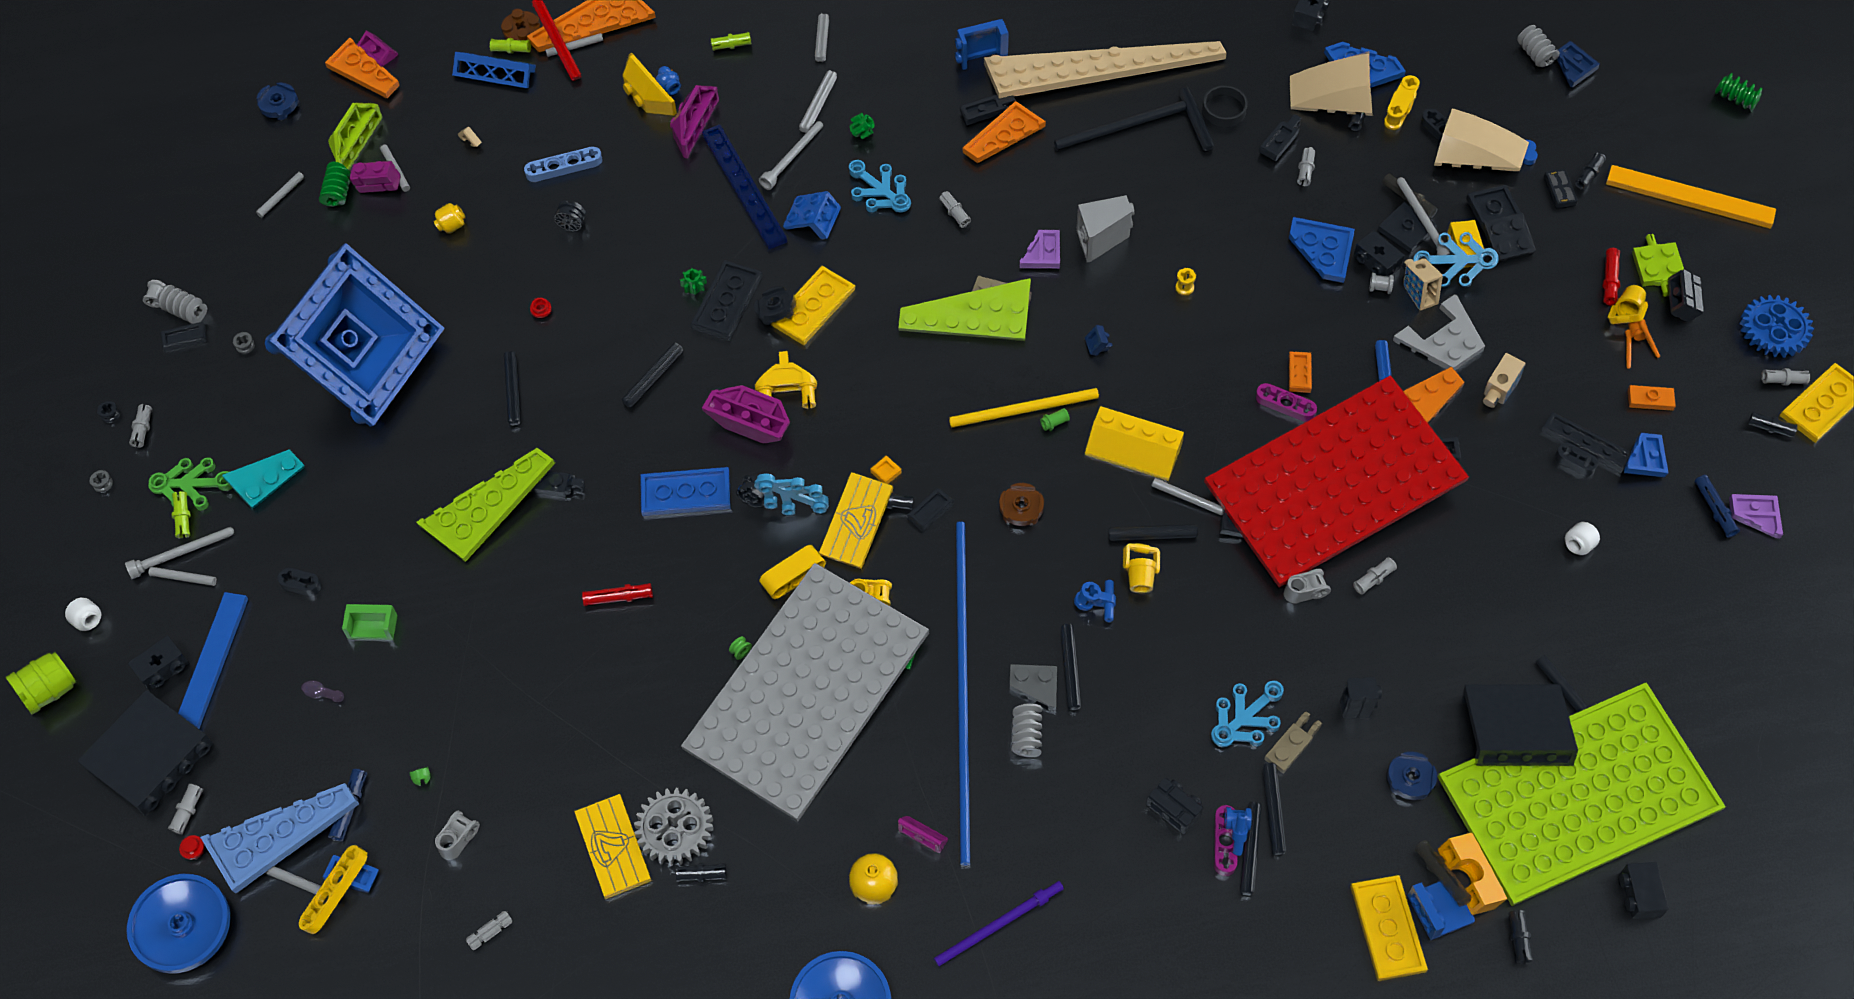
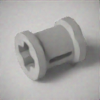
M1372 273L1369 291H1387V294H1391L1394 276H1378L1376 273Z
M151 280L147 284L148 291L147 295L143 297V302L150 307L158 308L160 307L159 297L166 284L158 280Z

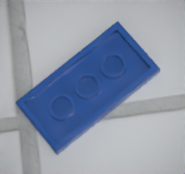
M729 467L641 474L642 516L731 509Z

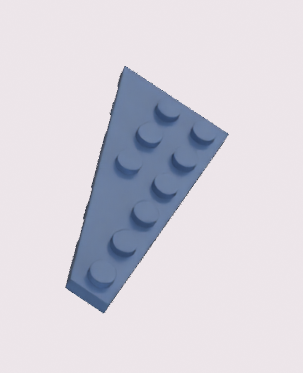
M344 783L317 793L316 797L305 801L302 799L293 802L292 806L271 810L247 819L241 825L233 828L228 826L221 829L219 833L211 836L207 834L200 838L231 890L237 893L351 811L359 803L349 787Z

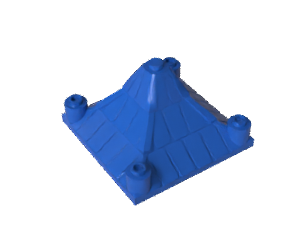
M345 243L337 252L329 256L328 265L276 332L266 337L265 346L272 354L278 355L282 353L339 401L351 409V417L356 423H366L371 427L380 418L445 328Z

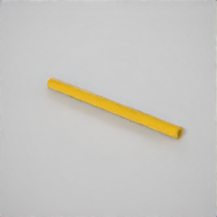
M1097 388L952 416L949 417L951 428L1098 399L1099 394Z

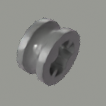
M241 332L233 339V344L239 353H249L255 347L254 340L249 333Z
M104 470L94 472L89 480L97 492H105L113 484L112 478Z

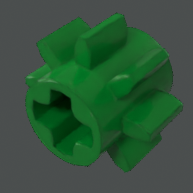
M860 113L851 118L853 123L850 124V131L855 137L864 139L874 133L871 130L874 128V121L869 115L864 116L863 113Z
M693 268L683 272V279H680L681 287H684L685 293L689 292L694 295L704 291L703 285L707 284L706 276H703L702 270L698 271Z

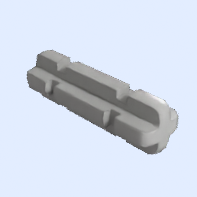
M506 911L501 912L497 915L496 920H490L477 930L478 933L468 936L466 942L472 950H476L482 945L481 942H487L502 931L500 928L503 926L506 928L512 923L511 917Z

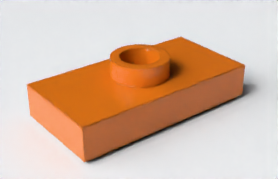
M1289 352V392L1311 393V353Z
M1630 385L1628 388L1630 408L1673 411L1676 407L1674 388Z

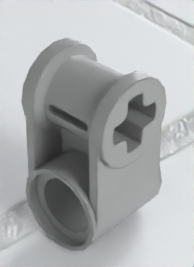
M1314 569L1291 576L1284 590L1285 599L1290 603H1299L1328 595L1331 592V588L1325 583L1323 570Z
M459 810L454 812L435 839L440 855L446 860L457 858L467 843L477 833L479 822L469 820ZM453 842L449 848H443L445 844Z

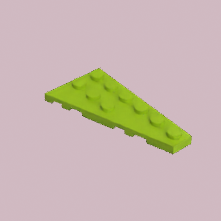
M1031 278L902 307L900 309L899 331L1025 341Z
M536 448L516 460L514 465L508 469L498 471L494 474L495 477L486 482H480L454 498L451 504L444 508L436 509L433 511V515L426 519L422 518L416 523L466 562L551 469L555 462L540 449Z

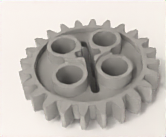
M667 788L664 796L656 792L657 799L653 800L649 797L650 805H641L644 813L636 814L640 820L634 822L635 828L638 829L634 832L635 836L640 838L637 843L639 847H643L642 850L645 855L650 853L652 861L659 856L660 864H663L668 859L670 866H672L674 860L678 859L679 864L682 865L684 857L691 862V854L694 853L700 856L698 848L706 849L707 845L704 840L712 839L711 834L708 833L714 830L713 825L710 824L713 818L712 815H709V806L704 807L705 802L703 798L697 801V793L689 797L688 789H685L680 794L678 788H675L674 794H670ZM675 807L681 808L678 813H670ZM655 823H662L659 829H652ZM689 824L697 825L693 830L685 829ZM672 839L678 840L674 846L667 845L668 841Z

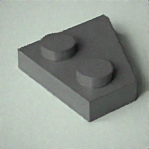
M1011 664L1010 690L1023 694L1034 702L1039 701L1049 706L1048 709L1051 711H1056L1057 666Z

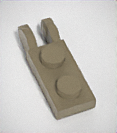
M1307 711L1298 719L1296 724H1292L1264 758L1268 763H1275L1277 769L1283 774L1310 744L1313 736L1322 726V723L1317 720L1311 726L1308 733L1302 730L1301 727L1310 717Z

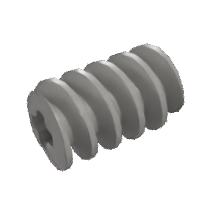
M1531 25L1519 34L1517 41L1526 51L1527 55L1530 56L1531 60L1535 62L1536 66H1548L1559 57L1560 52L1555 50V46L1551 44L1549 39H1546V35L1542 34L1540 28L1536 29L1535 25Z
M167 285L162 290L159 297V305L162 310L192 324L201 322L206 315L207 306L202 304L203 302L200 298H195L194 295L188 294L172 285Z
M1023 704L1013 709L1014 718L1012 724L1014 726L1012 727V733L1014 735L1012 736V751L1019 756L1037 757L1041 755V750L1036 749L1042 746V742L1036 740L1042 737V733L1038 731L1042 729V724L1039 723L1042 720V715L1038 714L1042 712L1040 705Z

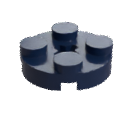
M281 82L276 83L277 86L270 87V85H267L257 95L258 107L261 113L278 120L287 118L288 114L299 103L293 87Z
M1404 752L1391 761L1387 771V779L1390 789L1394 794L1409 800L1425 799L1433 790L1437 782V771L1423 754ZM1413 771L1414 775L1418 776V779L1410 780L1406 774Z

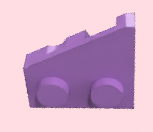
M1038 230L1034 241L1027 248V253L1020 260V268H1060V230Z
M1732 494L1729 497L1733 519L1772 537H1782L1783 530L1777 496Z

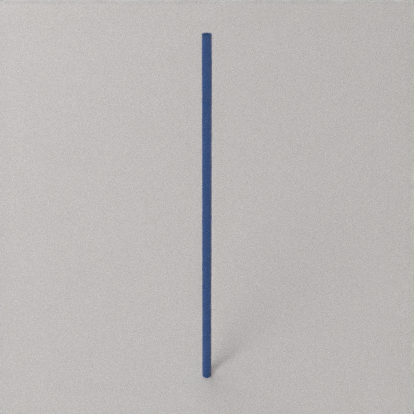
M957 522L960 862L962 866L970 865L965 523Z

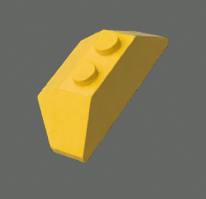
M630 53L623 73V88L628 95L631 94L636 105L642 107L646 113L676 115L675 101L635 55Z

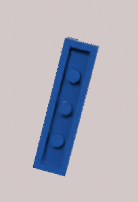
M455 52L452 75L528 88L530 72L535 73L536 65ZM460 61H465L470 67L467 72H459ZM481 64L485 65L489 71L484 76H480L476 70ZM499 68H503L507 73V76L503 79H498L494 73ZM517 71L524 72L523 83L517 82L513 77Z

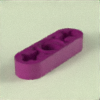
M1268 383L1261 384L1257 389L1256 400L1261 405L1303 422L1311 420L1316 415L1317 406L1311 400ZM1268 392L1269 395H1267V397H1264L1263 394ZM1288 399L1292 402V405L1284 406L1280 401ZM1306 408L1310 410L1307 413L1303 412Z
M1228 805L1219 807L1214 818V868L1222 876L1232 875L1237 867V856L1231 853L1233 852L1234 840L1232 839L1233 843L1230 846H1223L1219 842V837L1222 835H1228L1232 838L1231 829L1223 828L1224 818L1222 816L1225 813V808L1231 807ZM1224 853H1228L1227 861L1230 865L1227 869L1224 868L1223 864H1220L1223 861Z

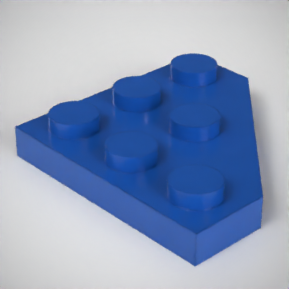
M1345 42L1325 47L1324 54L1330 62L1369 51L1370 88L1405 76L1406 71L1396 57L1390 55L1388 57L1377 55L1376 51L1363 47L1361 50L1350 47V44Z
M1293 217L1289 239L1323 279L1344 283L1355 229Z

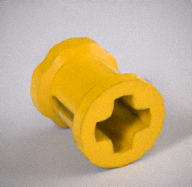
M1190 268L1179 270L1177 273L1176 291L1181 295H1190L1194 291L1196 274Z

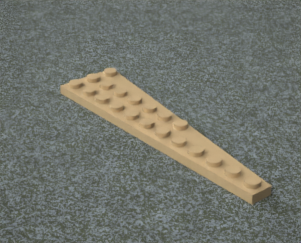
M1220 41L1129 48L1111 47L1100 50L1013 56L993 55L991 57H984V65L998 98H1003L1011 95L1020 96L1226 59V51Z

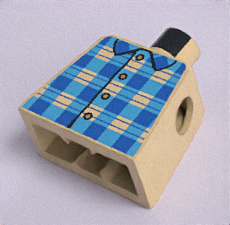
M1412 259L1406 260L1402 264V268L1405 270L1404 287L1417 308L1421 311L1439 304L1443 275L1426 259H1420L1415 262Z
M1505 353L1487 382L1484 392L1486 396L1483 399L1485 405L1494 408L1497 402L1500 404L1505 403L1520 381L1525 362Z

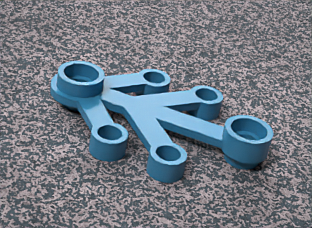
M854 160L849 164V173L852 177L856 179L861 178L873 187L870 189L853 188L851 195L854 201H861L864 197L881 196L889 199H868L866 201L867 211L875 212L878 208H892L896 212H905L910 208L911 200L904 191L906 186V177L904 175H897L894 178L897 194L890 190L892 167L889 164L880 166L882 183L865 171L863 161Z
M1464 232L1460 235V242L1464 246H1469L1477 255H1467L1451 239L1448 233H1441L1438 241L1441 246H1446L1454 255L1430 256L1427 251H1418L1414 255V262L1425 257L1431 264H1454L1445 274H1442L1443 277L1448 279L1446 284L1441 285L1442 288L1448 287L1451 279L1467 264H1475L1467 274H1462L1459 277L1460 285L1462 287H1469L1476 275L1483 269L1494 268L1499 259L1495 250L1491 248L1483 249L1469 232ZM1444 236L1449 238L1446 243L1441 242V238ZM1464 236L1470 237L1469 242H1463L1462 239ZM1486 256L1492 258L1489 263L1484 262ZM1464 277L1470 279L1467 284L1461 282Z
M760 474L757 476V480H755V488L764 493L765 508H776L777 497L773 496V492L780 494L783 503L782 514L784 515L795 514V504L792 503L791 498L810 505L813 511L819 514L825 513L829 507V498L822 494V486L817 484L804 486V479L802 478L775 480V477L771 474Z
M1277 681L1268 682L1265 685L1264 694L1246 710L1245 696L1247 688L1244 684H1236L1232 691V695L1235 698V719L1229 724L1227 712L1230 709V701L1227 698H1219L1216 702L1218 725L1213 728L1211 733L1213 742L1220 747L1230 746L1234 741L1250 742L1253 746H1260L1264 740V734L1261 731L1254 730L1250 733L1237 730L1241 726L1266 727L1270 732L1278 731L1281 721L1277 716H1270L1268 718L1253 716L1270 701L1276 702L1281 699L1284 691L1282 684ZM1241 689L1244 693L1238 694L1236 690ZM1274 691L1277 693V695H1270L1269 692ZM1224 703L1227 707L1221 708L1219 704ZM1274 721L1277 723V726H1271L1269 722ZM1219 734H1225L1227 738L1222 739L1219 737ZM1259 736L1261 740L1255 741L1252 737Z

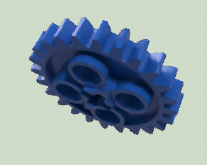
M1768 295L1766 300L1760 296L1758 301L1754 299L1751 304L1747 305L1741 315L1740 325L1743 326L1741 332L1746 333L1744 339H1751L1750 346L1756 344L1758 345L1756 350L1765 349V355L1770 351L1774 357L1780 353L1785 358L1787 353L1794 356L1796 352L1800 353L1803 348L1807 347L1813 336L1811 334L1814 330L1811 327L1813 320H1807L1810 315L1809 313H1802L1804 307H1795L1796 301L1790 304L1787 297L1782 301L1779 295H1777L1776 299Z

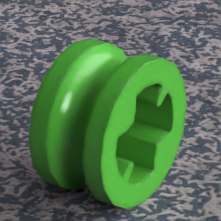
M739 637L730 645L729 652L735 654L736 659H742L749 653L752 644L746 642L745 637Z

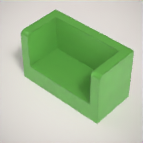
M347 604L342 630L348 639L393 640L397 614L392 605Z

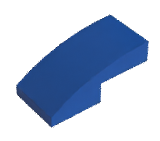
M332 856L323 875L324 880H326L341 857ZM364 864L349 888L369 893L379 869Z

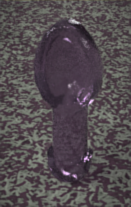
M307 681L301 687L305 695L310 698L325 697L332 699L333 702H341L344 699V694L341 691L325 688L318 681Z

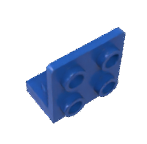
M828 191L797 196L783 227L787 230L810 226L820 239H827L841 206Z
M1452 877L1425 888L1422 882L1412 886L1407 895L1430 940L1473 924L1475 921Z

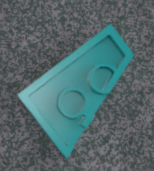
M289 449L223 474L222 477L254 509L304 468V464Z

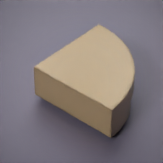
M470 127L458 133V136L463 141H470L473 147H477L482 143Z

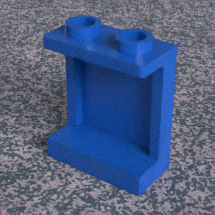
M1003 19L958 29L957 38L955 39L957 48L955 58L957 63H960L962 69L965 70L967 69V60L995 53L999 56H1008V31Z

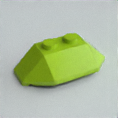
M352 103L329 138L328 143L336 162L343 164L348 170L382 119L378 104Z

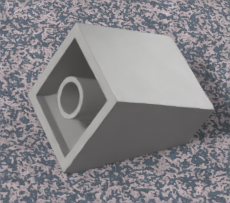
M1127 195L1078 205L1076 231L1087 262L1093 261L1129 237L1130 228H1133L1131 217L1134 215V207L1132 203H1129Z

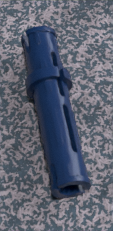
M1708 475L1696 478L1695 484L1712 510L1714 520L1719 522L1726 537L1729 538L1737 535L1740 529L1731 516L1732 512L1724 505ZM1708 490H1709V492L1711 493V495H1712L1713 499L1715 500V502L1712 500L1710 494L1708 493Z
M352 769L347 786L358 801L362 796L361 790L367 773L360 769ZM354 808L333 823L328 835L329 838L335 841H344Z

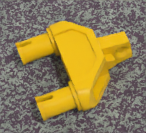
M788 351L779 352L780 364L773 365L758 379L755 384V390L769 396L776 392L801 390L802 407L808 409V400H810V408H814L816 406L814 392L817 387L816 379L809 372L794 364V362L789 363Z

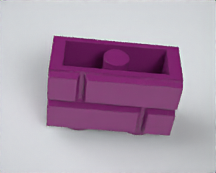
M392 161L353 164L350 174V180L359 193L397 190L401 178L399 171L395 169Z

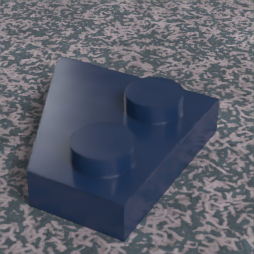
M1571 41L1558 49L1560 55L1557 61L1570 87H1574L1599 68L1600 63Z

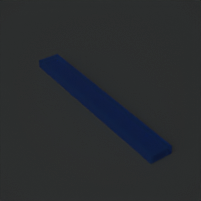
M719 124L702 131L703 138L768 249L770 250L787 243L785 233L721 125Z

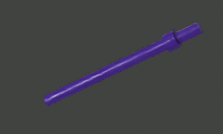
M1057 881L1044 890L1036 891L1032 894V898L934 957L935 963L938 967L1034 907L1038 905L1041 907L1049 902V898L1064 889L1060 881Z

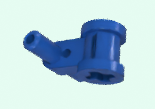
M1112 580L1105 581V592H1102L1100 587L1094 582L1084 583L1080 592L1074 597L1075 605L1083 611H1088L1093 606L1104 607V620L1112 622L1114 619V607L1116 606L1114 582Z
M1231 807L1225 808L1224 825L1225 829H1231L1232 839L1234 840L1233 854L1236 856L1242 855L1248 830L1251 829V808H1245V810H1232Z

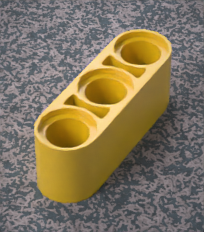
M807 545L766 571L759 579V582L773 599H778L797 587L814 563L824 568L826 562L813 545Z

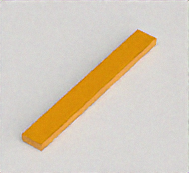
M1615 165L1611 166L1606 185L1769 229L1773 225L1776 209Z

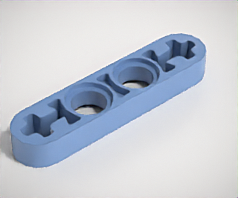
M588 147L529 162L525 165L524 172L527 180L537 182L599 166L602 163V154L599 148ZM572 159L578 160V162L573 165L568 163ZM552 164L559 165L556 169H549V166Z

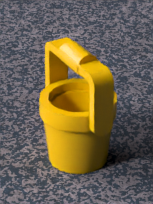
M1631 285L1624 290L1621 297L1618 298L1616 305H1612L1608 314L1610 324L1631 323L1643 320L1648 303L1645 302L1646 292L1642 287Z
M1129 543L1124 547L1123 568L1128 571L1131 591L1147 593L1153 590L1155 573L1158 574L1160 571V551L1158 548L1139 543ZM1130 550L1138 553L1153 554V560L1146 558L1130 560Z

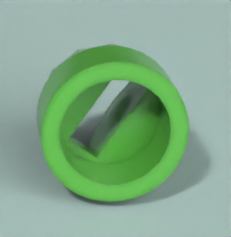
M428 767L409 772L411 780L415 785L421 786V779H424L425 784L430 780Z

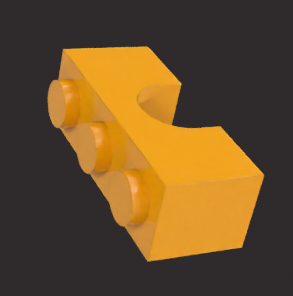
M1473 833L1449 838L1438 848L1448 871L1462 870L1471 880V884L1460 893L1471 915L1494 910L1507 900L1503 888L1499 884Z

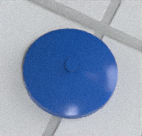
M178 874L161 879L147 888L139 896L131 909L127 922V939L130 948L142 963L158 972L181 973L197 968L208 961L219 950L227 936L230 926L228 902L220 889L204 877L194 874Z
M836 951L813 959L800 971L793 983L790 999H891V993L884 974L872 961L853 952Z

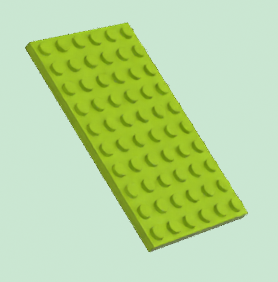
M1647 682L1569 716L1578 747L1574 766H1476L1474 758L1437 776L1469 833H1473L1511 906L1722 811L1726 807Z

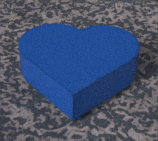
M1526 140L1529 144L1523 163L1532 165L1536 162L1538 156L1535 151L1536 144L1531 140Z

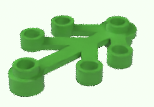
M183 458L177 466L166 474H153L148 484L149 489L153 493H163L171 501L172 506V493L174 491L171 488H181L200 511L207 509L209 502L205 496L200 495L194 488L218 487L223 491L232 489L228 483L224 484L226 481L222 477L223 474L229 473L228 471L218 473L215 478H197L202 473H209L215 469L216 465L211 458L202 459L195 468L189 458ZM182 472L187 473L181 479H174Z

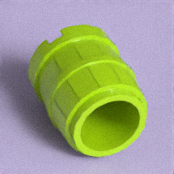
M56 652L53 654L48 653L36 660H32L17 673L12 672L6 676V679L32 715L40 711L41 707L54 700H58L62 695L71 690L73 684L76 683L72 674Z

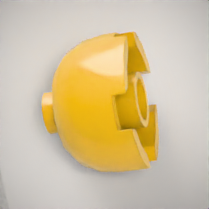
M877 853L866 854L858 858L852 865L849 874L850 889L856 898L858 897L870 905L881 904L889 900L898 885L897 871L892 861L884 855Z

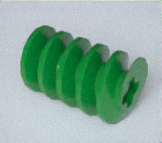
M1733 73L1725 76L1719 83L1715 94L1722 90L1721 97L1724 98L1729 94L1728 100L1733 101L1736 98V105L1744 101L1743 108L1746 109L1751 105L1750 112H1752L1762 96V87L1754 91V83L1747 87V80L1740 84L1739 76L1735 80H1732Z
M333 161L327 164L319 196L320 203L331 207L345 204L351 171L343 164Z

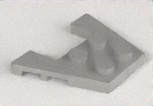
M1454 294L1440 305V309L1452 322L1425 340L1407 326L1394 335L1393 341L1399 345L1400 343L1412 348L1411 351L1414 353L1418 351L1428 357V360L1445 369L1452 367L1456 370L1481 353L1485 345L1459 298Z

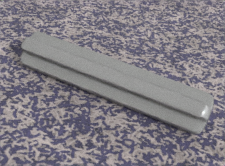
M822 13L818 16L815 60L817 62H824L826 60L829 16Z

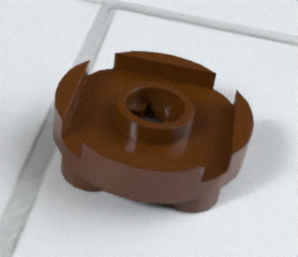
M521 9L513 10L501 24L502 33L506 40L508 38L528 40L527 35L541 28L538 16Z
M1027 483L1011 485L1009 489L1002 492L999 500V509L1003 520L1006 523L1017 526L1036 524L1044 509L1042 494H1039L1034 486ZM1020 501H1024V504L1027 506L1024 508H1019V506H1016V504H1019Z

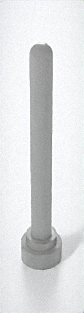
M816 122L772 171L764 172L761 175L759 183L762 187L771 190L775 186L777 176L822 129V122Z
M1402 177L1398 178L1397 184L1437 247L1436 255H1454L1446 246L1439 244V233L1405 179Z
M228 527L143 561H135L133 559L125 563L127 571L132 579L141 576V573L145 572V569L232 536L234 529Z

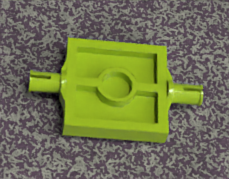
M1648 234L1645 237L1648 246L1633 248L1632 255L1642 287L1651 285L1661 286L1663 296L1666 297L1667 295L1669 296L1668 278L1683 270L1684 267L1676 242L1657 244L1655 235L1651 234L1650 236Z

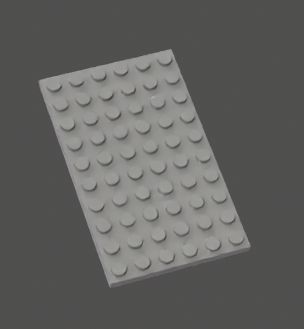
M814 563L681 747L788 816L799 821L929 634V629Z

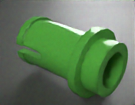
M1063 408L1050 415H1043L1040 422L1044 430L1052 431L1055 426L1069 421L1070 417L1067 410Z

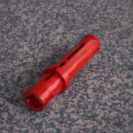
M1617 248L1606 250L1605 280L1602 286L1604 288L1603 301L1607 305H1614L1618 300V289L1620 288V281L1618 279L1620 250H1617Z
M651 583L635 586L625 584V587L582 592L584 606L625 600L632 602L633 599L653 597Z

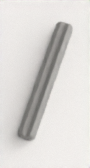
M831 70L826 72L799 125L801 132L807 133L812 128L837 79L836 72Z

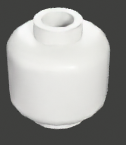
M1588 522L1577 523L1565 535V543L1568 549L1577 555L1588 554L1598 545L1600 540L1598 530Z
M81 597L73 600L67 606L65 617L78 630L88 631L99 623L101 611L92 601Z

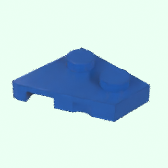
M1640 433L1634 443L1624 468V473L1665 477L1668 474V467L1662 435Z

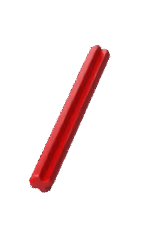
M532 0V5L571 80L576 81L580 79L581 73L543 0Z

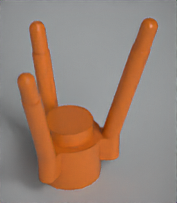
M1645 320L1628 323L1629 330L1625 331L1627 369L1631 368V338L1637 341L1646 338L1656 358H1659L1660 354L1648 331Z

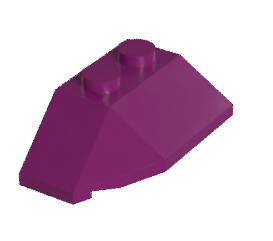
M696 85L687 95L685 101L680 104L676 117H673L670 127L673 131V137L684 158L689 157L719 101L717 87Z
M743 385L711 391L702 407V410L723 428L760 443L780 441L790 424L781 400Z

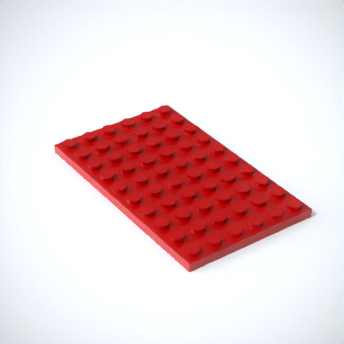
M1390 375L1205 478L1204 482L1277 586L1281 587L1288 582L1291 576L1306 573L1468 481L1469 476Z

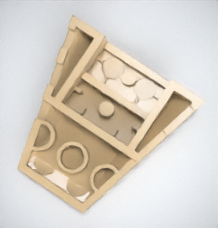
M1369 51L1327 62L1291 75V109L1306 111L1324 109L1330 113H1335L1337 110L1347 111V114L1355 115L1356 112H1362L1365 115L1373 116Z
M1452 108L1434 166H1442V163L1452 164V167H1461V164L1473 165V168L1481 169L1482 166H1491L1492 170L1520 171L1529 142L1492 122Z

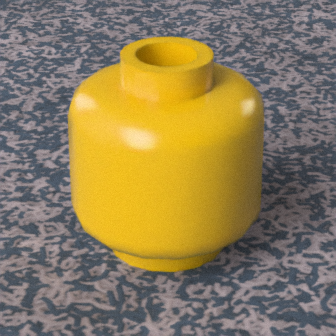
M448 203L435 212L436 220L434 224L440 232L444 230L446 233L451 234L464 225L466 216L457 204Z

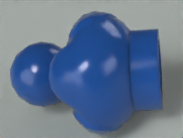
M667 66L659 68L655 80L669 95L676 94L681 88L678 74Z

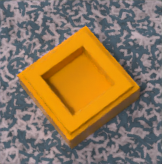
M885 456L870 469L871 473L879 481L889 484L902 473L901 468L888 456Z

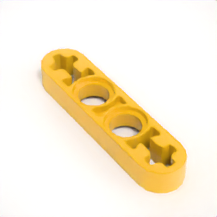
M356 845L346 849L299 919L300 929L309 934H315L322 928L367 860V852ZM329 895L328 900H327L326 903L323 905L324 900H325V899L327 898V896Z

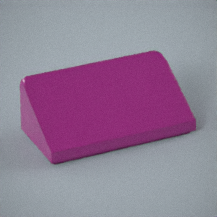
M365 31L357 44L358 47L360 46L365 50L369 57L375 59L381 67L398 55L396 51L369 31Z
M905 816L898 820V829L901 833L937 853H941L948 841L946 836L910 816Z

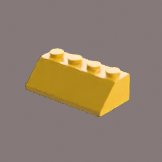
M1100 406L1092 426L1085 455L1169 481L1182 447L1184 432Z

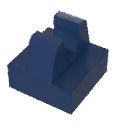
M1096 325L1085 337L1090 355L1097 356L1100 352L1108 351L1112 347V343H1108L1107 340L1109 334L1104 331L1103 326Z

